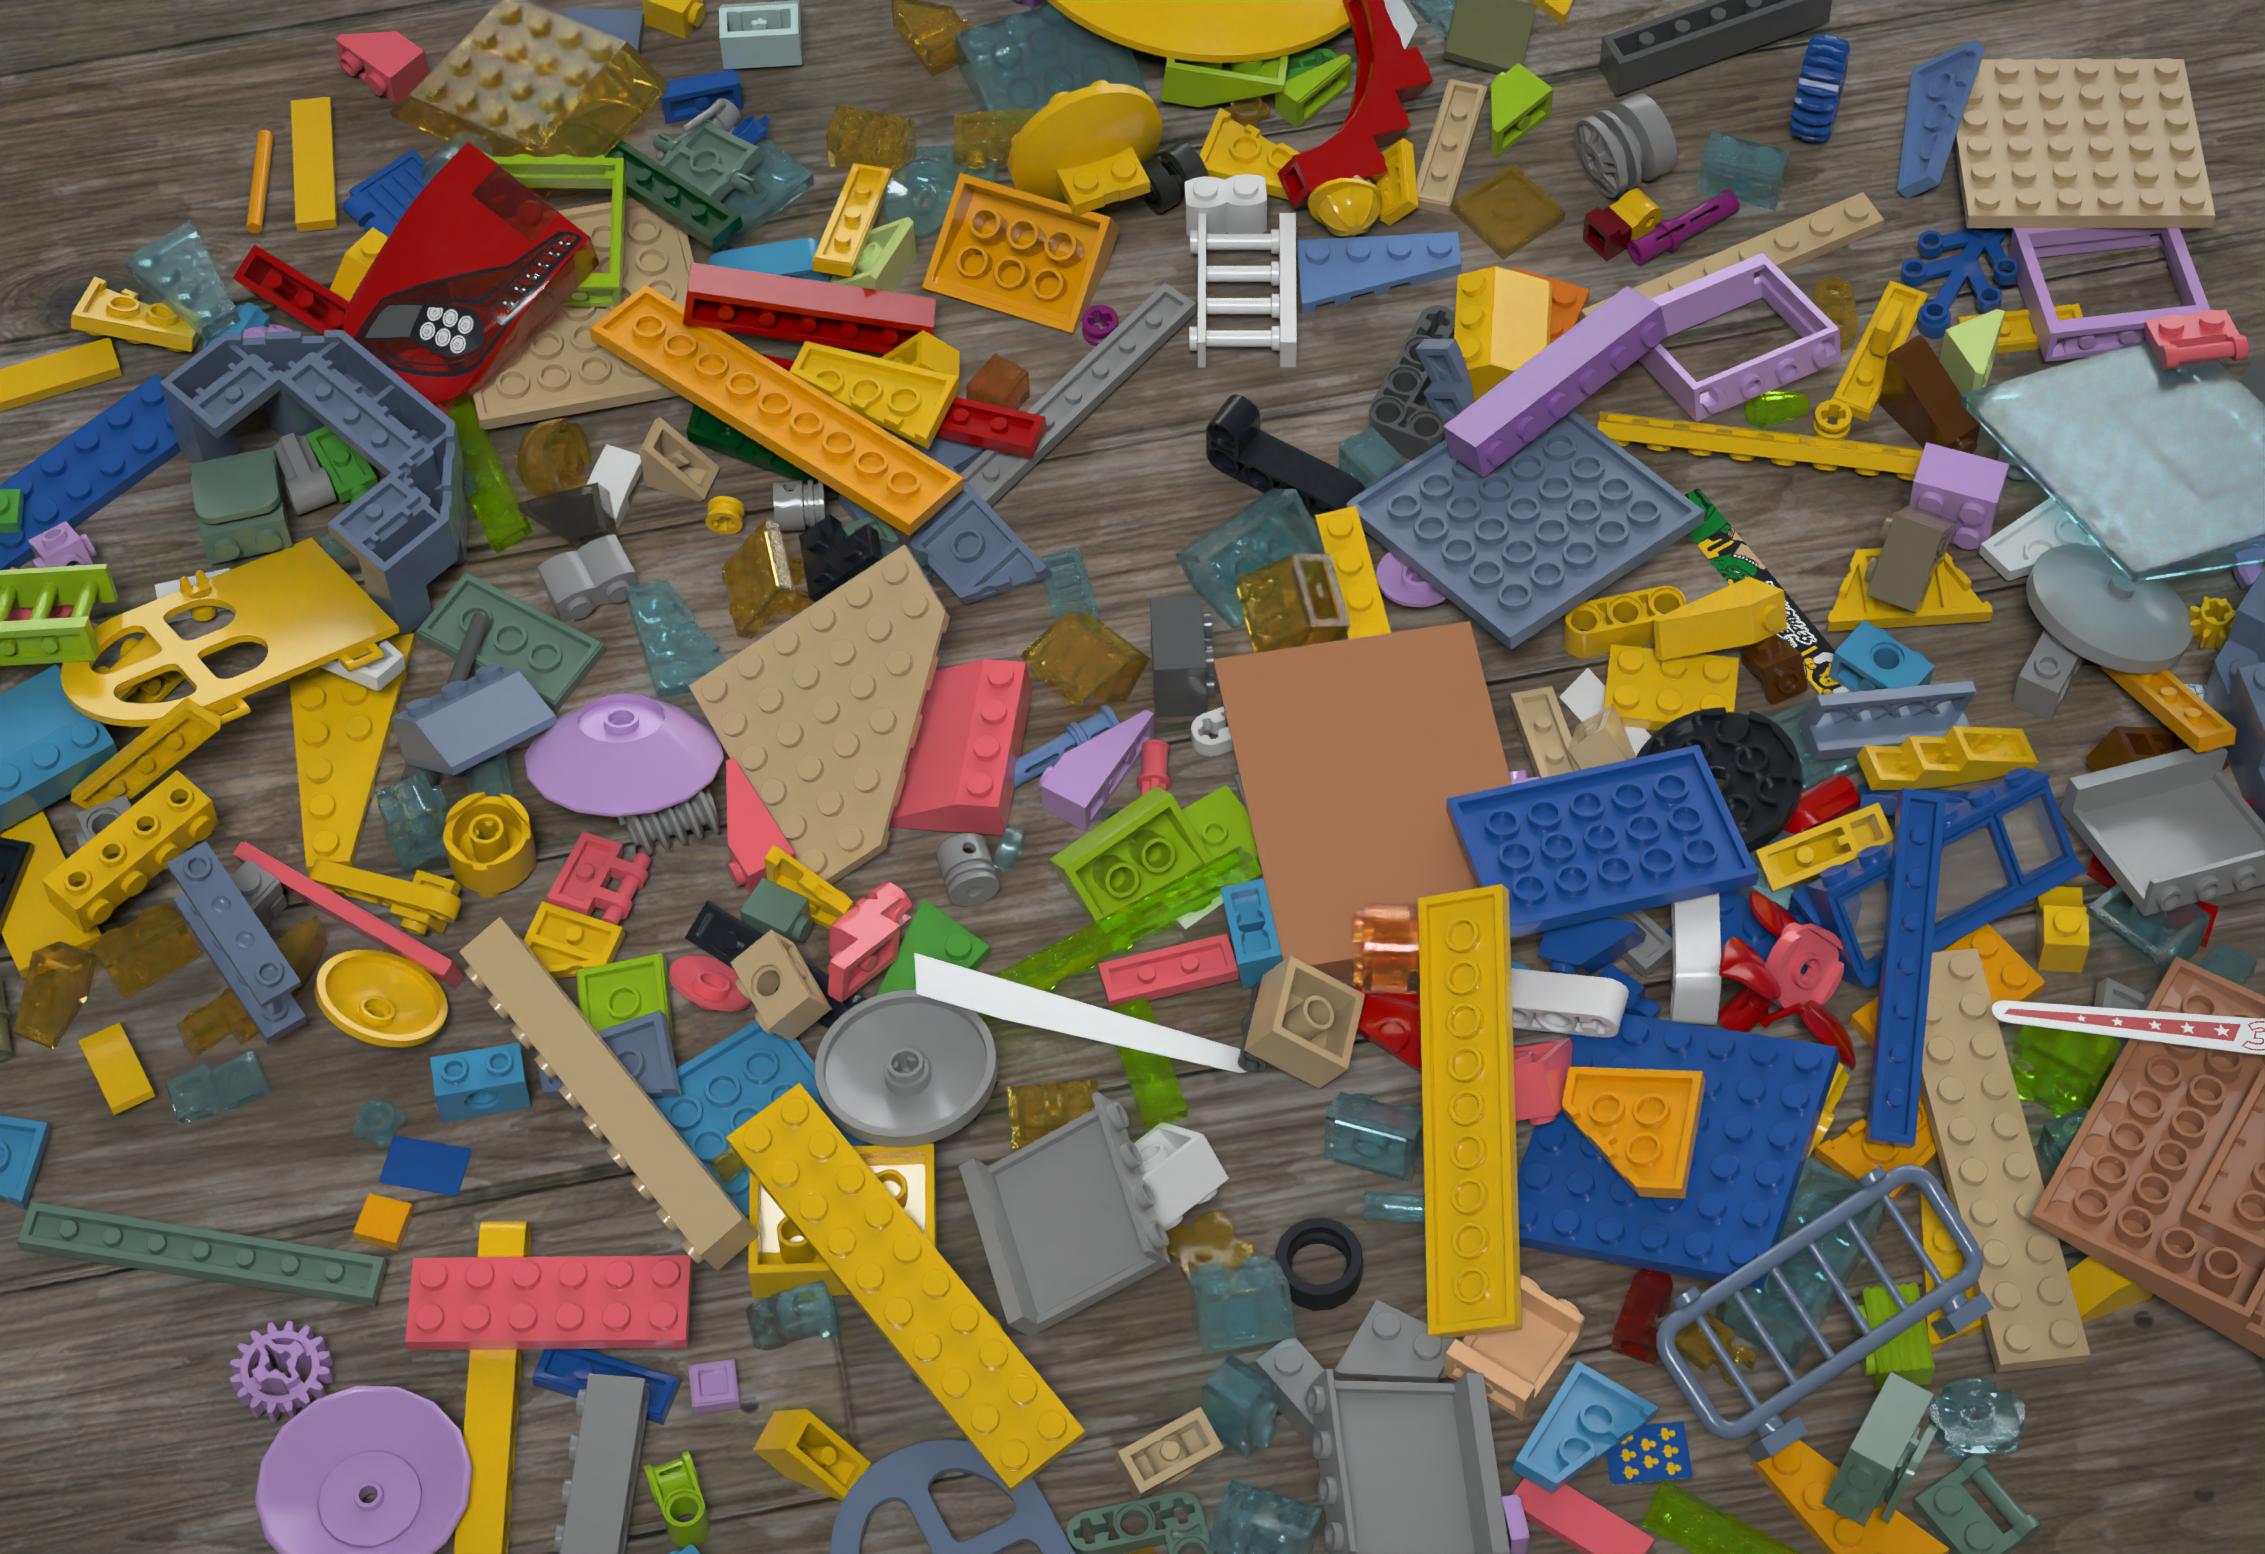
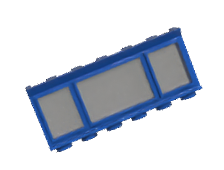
M2027 767L2018 768L2005 774L2003 782L1993 787H1983L1972 791L1967 796L1968 800L1956 807H1945L1932 952L1938 951L2086 871L2074 853L2048 779H2050L2049 774L2029 770ZM1893 840L1882 846L1875 845L1861 850L1857 854L1858 859L1846 865H1836L1820 873V879L1807 885L1822 927L1834 933L1842 943L1843 950L1838 948V961L1844 963L1843 981L1864 988H1869L1880 982Z

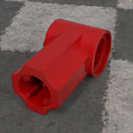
M1836 773L1802 793L1797 811L1780 834L1786 839L1840 818L1858 808L1860 799L1853 783L1846 775L1840 776Z

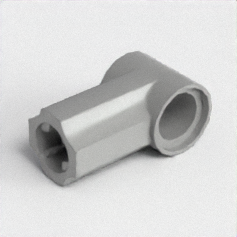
M290 433L280 437L279 442L273 448L279 468L285 479L284 485L296 515L298 516L336 502L337 499L324 466L319 467L306 436Z

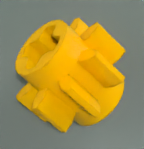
M2205 596L2201 608L2191 606L2188 613L2192 619L2189 624L2193 627V636L2201 649L2204 647L2209 649L2218 648L2221 651L2225 645L2226 638L2228 639L2237 610L2232 609L2226 598L2209 599Z

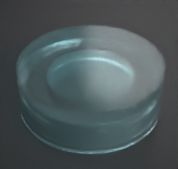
M1011 825L1007 827L994 859L995 867L1006 871L1014 868L1026 836L1024 830Z

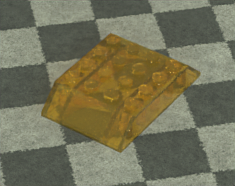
M500 0L390 111V114L395 119L462 147L469 141L483 153L493 157H513L517 154H528L533 157H554L560 154H567L573 157L594 158L598 155L606 156L669 89V86L660 74L627 41L523 0ZM563 188V189H566V190L572 192L575 188Z

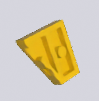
M542 901L523 941L554 979L575 977L576 970L612 963L623 941L625 932L621 926Z

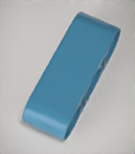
M813 238L724 250L713 254L707 261V265L829 282L828 273L813 271L812 259L820 241Z

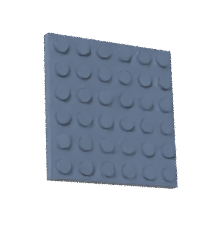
M1574 410L1568 412L1484 478L1451 457L1447 440L1445 439L1356 495L1346 504L1347 507L1357 506L1362 528L1510 650L1704 524L1703 509Z

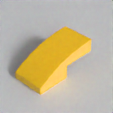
M120 1022L78 1041L113 1115L156 1097Z

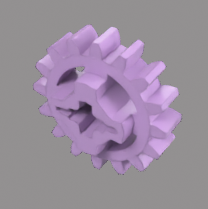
M287 1321L284 1329L277 1331L275 1325L271 1322L267 1326L268 1334L261 1336L260 1333L253 1330L250 1332L253 1340L250 1346L242 1343L237 1345L242 1359L230 1361L233 1374H235L230 1377V1382L234 1391L237 1392L236 1395L242 1407L250 1404V1409L255 1417H259L267 1410L271 1422H276L280 1412H286L291 1420L296 1416V1409L300 1407L305 1409L311 1404L310 1400L313 1397L319 1399L327 1396L322 1384L333 1383V1376L329 1369L333 1365L330 1352L325 1351L327 1348L323 1338L319 1336L313 1339L309 1326H304L297 1333L293 1322ZM308 1374H310L309 1377L307 1378V1380H306L305 1383H304L305 1376H307Z

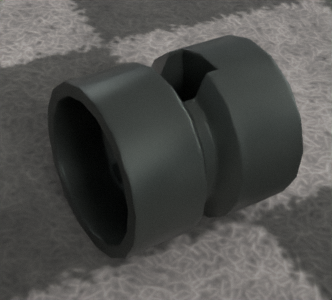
M1180 141L1163 151L1161 159L1153 157L1142 163L1141 165L1150 180V192L1140 196L1145 204L1155 213H1163L1181 201V196L1184 197V182L1193 178L1208 176L1204 162L1197 151L1189 143Z

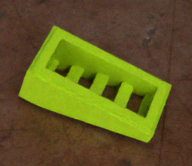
M1344 54L1285 81L1283 92L1275 93L1276 113L1294 127H1300L1351 85L1352 58Z

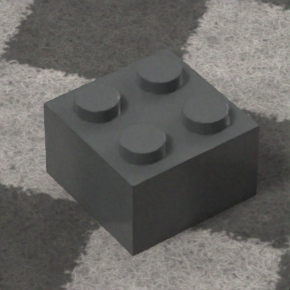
M1202 596L1150 598L1155 718L1199 716L1206 713L1207 698H1215L1211 612L1203 613Z

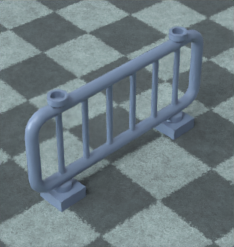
M1881 1165L1857 1180L1862 1187L1861 1190L1703 1293H1700L1697 1287L1694 1286L1672 1300L1676 1310L1661 1322L1656 1334V1348L1662 1362L1702 1424L1711 1434L1726 1440H1738L1755 1431L1759 1438L1747 1445V1449L1756 1463L1770 1458L1809 1432L1799 1416L1783 1422L1779 1414L1939 1308L1944 1315L1932 1322L1931 1325L1940 1339L1958 1333L1994 1309L1984 1293L1969 1299L1964 1294L1980 1277L1983 1269V1254L1978 1242L1950 1199L1928 1170L1917 1165H1901L1886 1173ZM1913 1183L1921 1189L1963 1254V1269L1947 1281L1943 1279L1889 1196V1193L1903 1184ZM1880 1199L1937 1285L1935 1289L1911 1305L1907 1304L1852 1219V1217ZM1843 1223L1901 1310L1873 1330L1815 1243ZM1806 1247L1864 1334V1336L1837 1354H1834L1778 1267ZM1768 1272H1771L1827 1359L1799 1379H1797L1741 1292L1742 1289ZM1731 1296L1734 1297L1790 1384L1761 1404L1703 1316ZM1693 1321L1697 1322L1752 1408L1751 1411L1737 1420L1727 1421L1718 1414L1675 1345L1676 1334Z

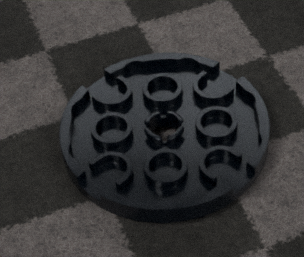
M1725 707L1689 713L1662 727L1644 744L1636 757L1639 758L1699 745L1714 779L1726 780V783L1722 786L1723 791L1721 794L1749 854L1760 849L1780 834L1793 818L1801 801L1804 775L1795 744L1777 723L1753 711H1750L1749 715L1726 712Z

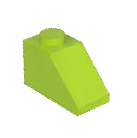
M1517 63L1506 73L1501 72L1490 85V151L1496 158L1551 115L1553 88L1520 63Z

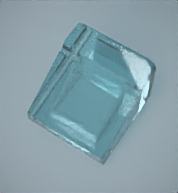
M2219 944L2197 966L2238 985H2242L2253 975L2258 960L2250 954Z

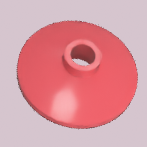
M689 955L675 960L671 965L669 980L672 986L683 997L702 1009L738 1011L749 1007L753 1003L738 989L735 981L739 977L735 970L717 958L704 955Z

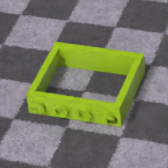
M486 154L499 165L478 187L612 189L609 273L557 272L530 306L617 307L622 303L626 203L624 158H605L604 155H598L594 158L573 157L567 154H560L554 157H533L528 154H517L513 157H493ZM476 189L471 193L474 197ZM487 272L454 280L456 298L477 299L508 279L482 304L457 302V305L490 306L519 272ZM521 276L519 277V283L515 286L521 288L523 286L521 284L531 287L537 282ZM518 277L510 284L509 287H512L517 282ZM508 288L507 296L515 300H520L523 296L525 297V295ZM507 289L501 295L498 301L503 302V298L506 295ZM505 297L504 300L509 302L511 298Z

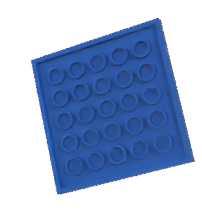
M1623 1014L1619 1032L1613 1037L1603 1038L1569 1034L1568 1038H1571L1573 1045L1571 1067L1703 1071L1706 1085L1685 1199L1639 1197L1567 1118L1562 1109L1556 1115L1555 1120L1535 1126L1517 1175L1519 1245L1719 1282L1778 1244L1840 1059L1838 1048L1823 1044L1631 1014ZM1768 1273L1747 1287L1763 1290Z

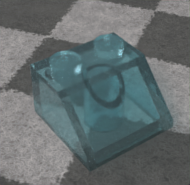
M2118 883L2090 904L2086 910L2088 915L2167 971L2176 956L2187 961L2198 952L2212 917L2194 903L2180 906L2170 911L2143 916Z
M1340 1092L1326 1113L1324 1159L1412 1183L1423 1150V1113L1407 1105L1393 1106L1378 1102L1366 1094L1356 1093L1352 1095Z

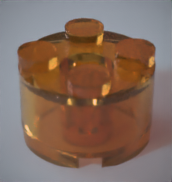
M1363 903L1362 910H1354L1352 942H1361V954H1354V959H1352V986L1361 987V993L1416 995L1417 983L1408 982V979H1414L1415 971H1418L1419 920L1410 919V916L1416 917L1418 904Z

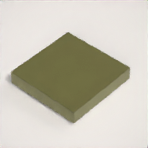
M1456 0L1442 58L1498 74L1501 72L1506 73L1517 63L1523 66L1537 6L1519 0Z

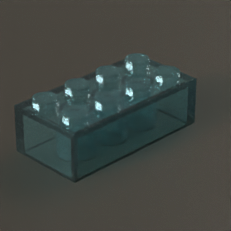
M1807 1157L1779 1242L1861 1190L1860 1184ZM1881 1199L1852 1217L1869 1245H1871L1883 1225L1887 1208ZM1843 1223L1815 1243L1845 1288L1862 1260L1864 1253ZM1806 1247L1778 1267L1817 1328L1820 1329L1839 1296ZM1769 1272L1763 1290L1745 1287L1741 1292L1786 1362L1797 1367L1813 1341V1337L1771 1272ZM1733 1296L1716 1307L1714 1324L1769 1353Z

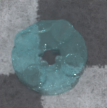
M1967 1378L1956 1380L1943 1386L1942 1395L1936 1399L1933 1396L1931 1399L1928 1424L1938 1428L1934 1438L1943 1444V1451L1949 1457L1963 1459L1968 1456L2012 1454L2018 1449L2019 1439L2024 1432L2025 1408L2020 1397L2010 1389L2008 1395L1996 1390V1382L1987 1379ZM1970 1415H1978L1980 1419H1972Z

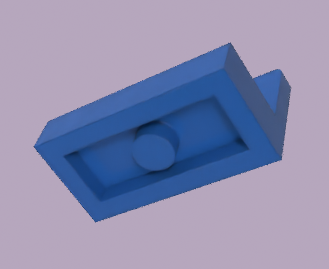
M732 69L657 84L666 124L693 119L707 110L719 98L729 100L738 110L743 109L738 73Z

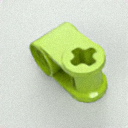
M689 1451L681 1452L680 1458L655 1467H652L650 1464L644 1465L643 1469L655 1505L659 1507L671 1541L683 1548H686L691 1543L694 1547L703 1543L708 1537L710 1526L705 1502L701 1494L700 1483ZM685 1514L696 1515L689 1522L677 1521L679 1517Z

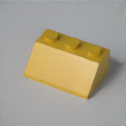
M1498 266L1457 276L1454 339H1456L1467 366L1474 401L1478 400L1550 345L1552 284L1550 281Z

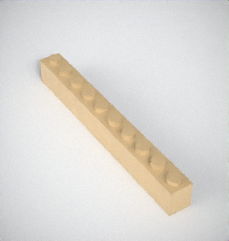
M499 917L459 951L470 965L464 970L467 976L481 991L486 987L491 991L493 995L487 1000L504 1020L509 1016L514 1020L516 1025L511 1028L513 1034L527 1049H530L532 1046L537 1049L540 1054L534 1059L549 1078L553 1079L556 1075L564 1084L558 1088L559 1092L574 1109H577L580 1105L583 1107L587 1115L582 1121L599 1140L604 1136L607 1137L612 1144L606 1149L608 1154L623 1170L630 1166L636 1174L631 1183L647 1201H650L653 1197L657 1200L661 1207L655 1213L673 1233L678 1228L686 1237L680 1244L697 1264L705 1259L713 1268L719 1271L760 1235L518 933Z

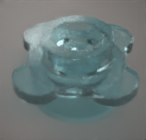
M372 1100L360 1110L359 1121L353 1123L352 1132L358 1139L367 1138L374 1141L376 1147L387 1148L393 1143L392 1136L397 1128L405 1124L406 1117L402 1110H393L392 1106L387 1102ZM380 1121L383 1122L382 1126H375V1123Z

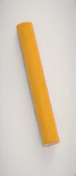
M261 130L257 135L246 230L254 234L260 233L263 227L274 137L273 133L268 130Z

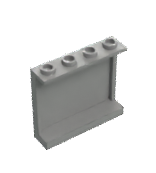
M2224 747L2200 753L2195 752L2192 748H2187L2072 777L2068 780L2060 811L2143 916L2170 911L2180 906L2199 901H2208L2214 897L2237 891H2246L2252 887L2265 884V823L2222 773L2228 753Z
M1098 1092L1091 1094L1095 1109L999 1161L987 1166L973 1158L959 1166L1007 1324L1029 1337L1171 1264L1165 1247L1169 1244L1167 1233L1161 1223L1156 1220L1152 1208L1156 1203L1154 1194L1149 1185L1143 1180L1139 1166L1142 1165L1141 1155L1134 1143L1130 1141L1126 1127L1129 1126L1127 1113L1119 1102H1112Z
M1325 1369L1313 1381L1307 1390L1306 1407L1309 1414L1313 1416L1315 1433L1312 1439V1452L1314 1458L1319 1461L1321 1478L1318 1484V1498L1325 1507L1327 1524L1324 1530V1544L1331 1554H1510L1483 1373H1465L1454 1384L1334 1380L1333 1369Z

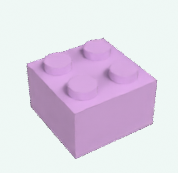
M1926 442L1913 482L1909 505L1957 521L1950 543L1963 549L1980 551L1981 544L1992 535L2009 464Z

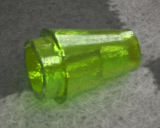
M1774 389L1744 402V413L1747 422L1750 425H1757L1759 428L1807 416L1809 412V399L1804 391Z

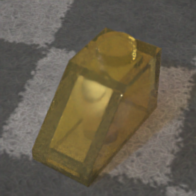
M891 0L894 27L932 77L973 58L972 41L975 40L974 30L970 22L966 18L961 19L952 6L920 0Z
M61 941L33 951L13 1034L51 1049L57 1047L89 996L98 956Z

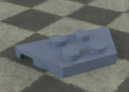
M950 464L947 466L948 469L960 475ZM964 479L963 490L920 526L910 543L915 552L965 605L1045 579L1052 574L1047 566Z

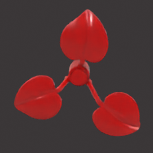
M1755 890L1749 895V904L1753 914L1769 932L1777 936V941L1788 924L1794 922L1800 924L1788 910L1761 892ZM1732 937L1728 940L1721 954L1719 976L1739 981L1745 984L1746 987L1718 1011V1017L1727 1030L1748 1033L1759 1023L1767 1028L1774 1021L1789 1015H1801L1803 1023L1825 1045L1838 1048L1840 1057L1849 1065L1852 1072L1856 1068L1854 1047L1847 1030L1840 1020L1824 1006L1813 1000H1809L1805 1005L1797 1003L1770 1014L1768 1009L1772 1006L1771 1000L1776 1001L1781 996V988L1775 977L1765 968L1767 959L1763 962L1760 955L1740 938Z

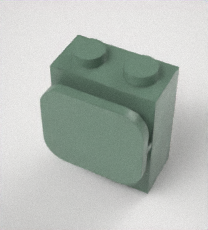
M273 447L190 464L194 507L209 564L293 547L282 475Z
M1890 1372L1849 1448L1822 1504L1836 1511L1839 1515L1865 1527L1874 1508H1880L1884 1499H1886L1888 1504L1879 1520L1888 1524L1938 1430L1936 1426L1929 1424L1922 1439H1916L1920 1432L1918 1424L1934 1394Z

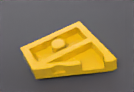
M773 845L765 856L767 880L807 897L813 922L830 929L832 923L854 907L853 900L845 893L830 885L779 847Z

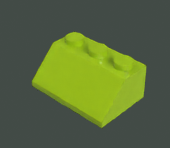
M1158 786L1146 792L1049 859L1072 897L1108 941L1216 867L1174 796Z

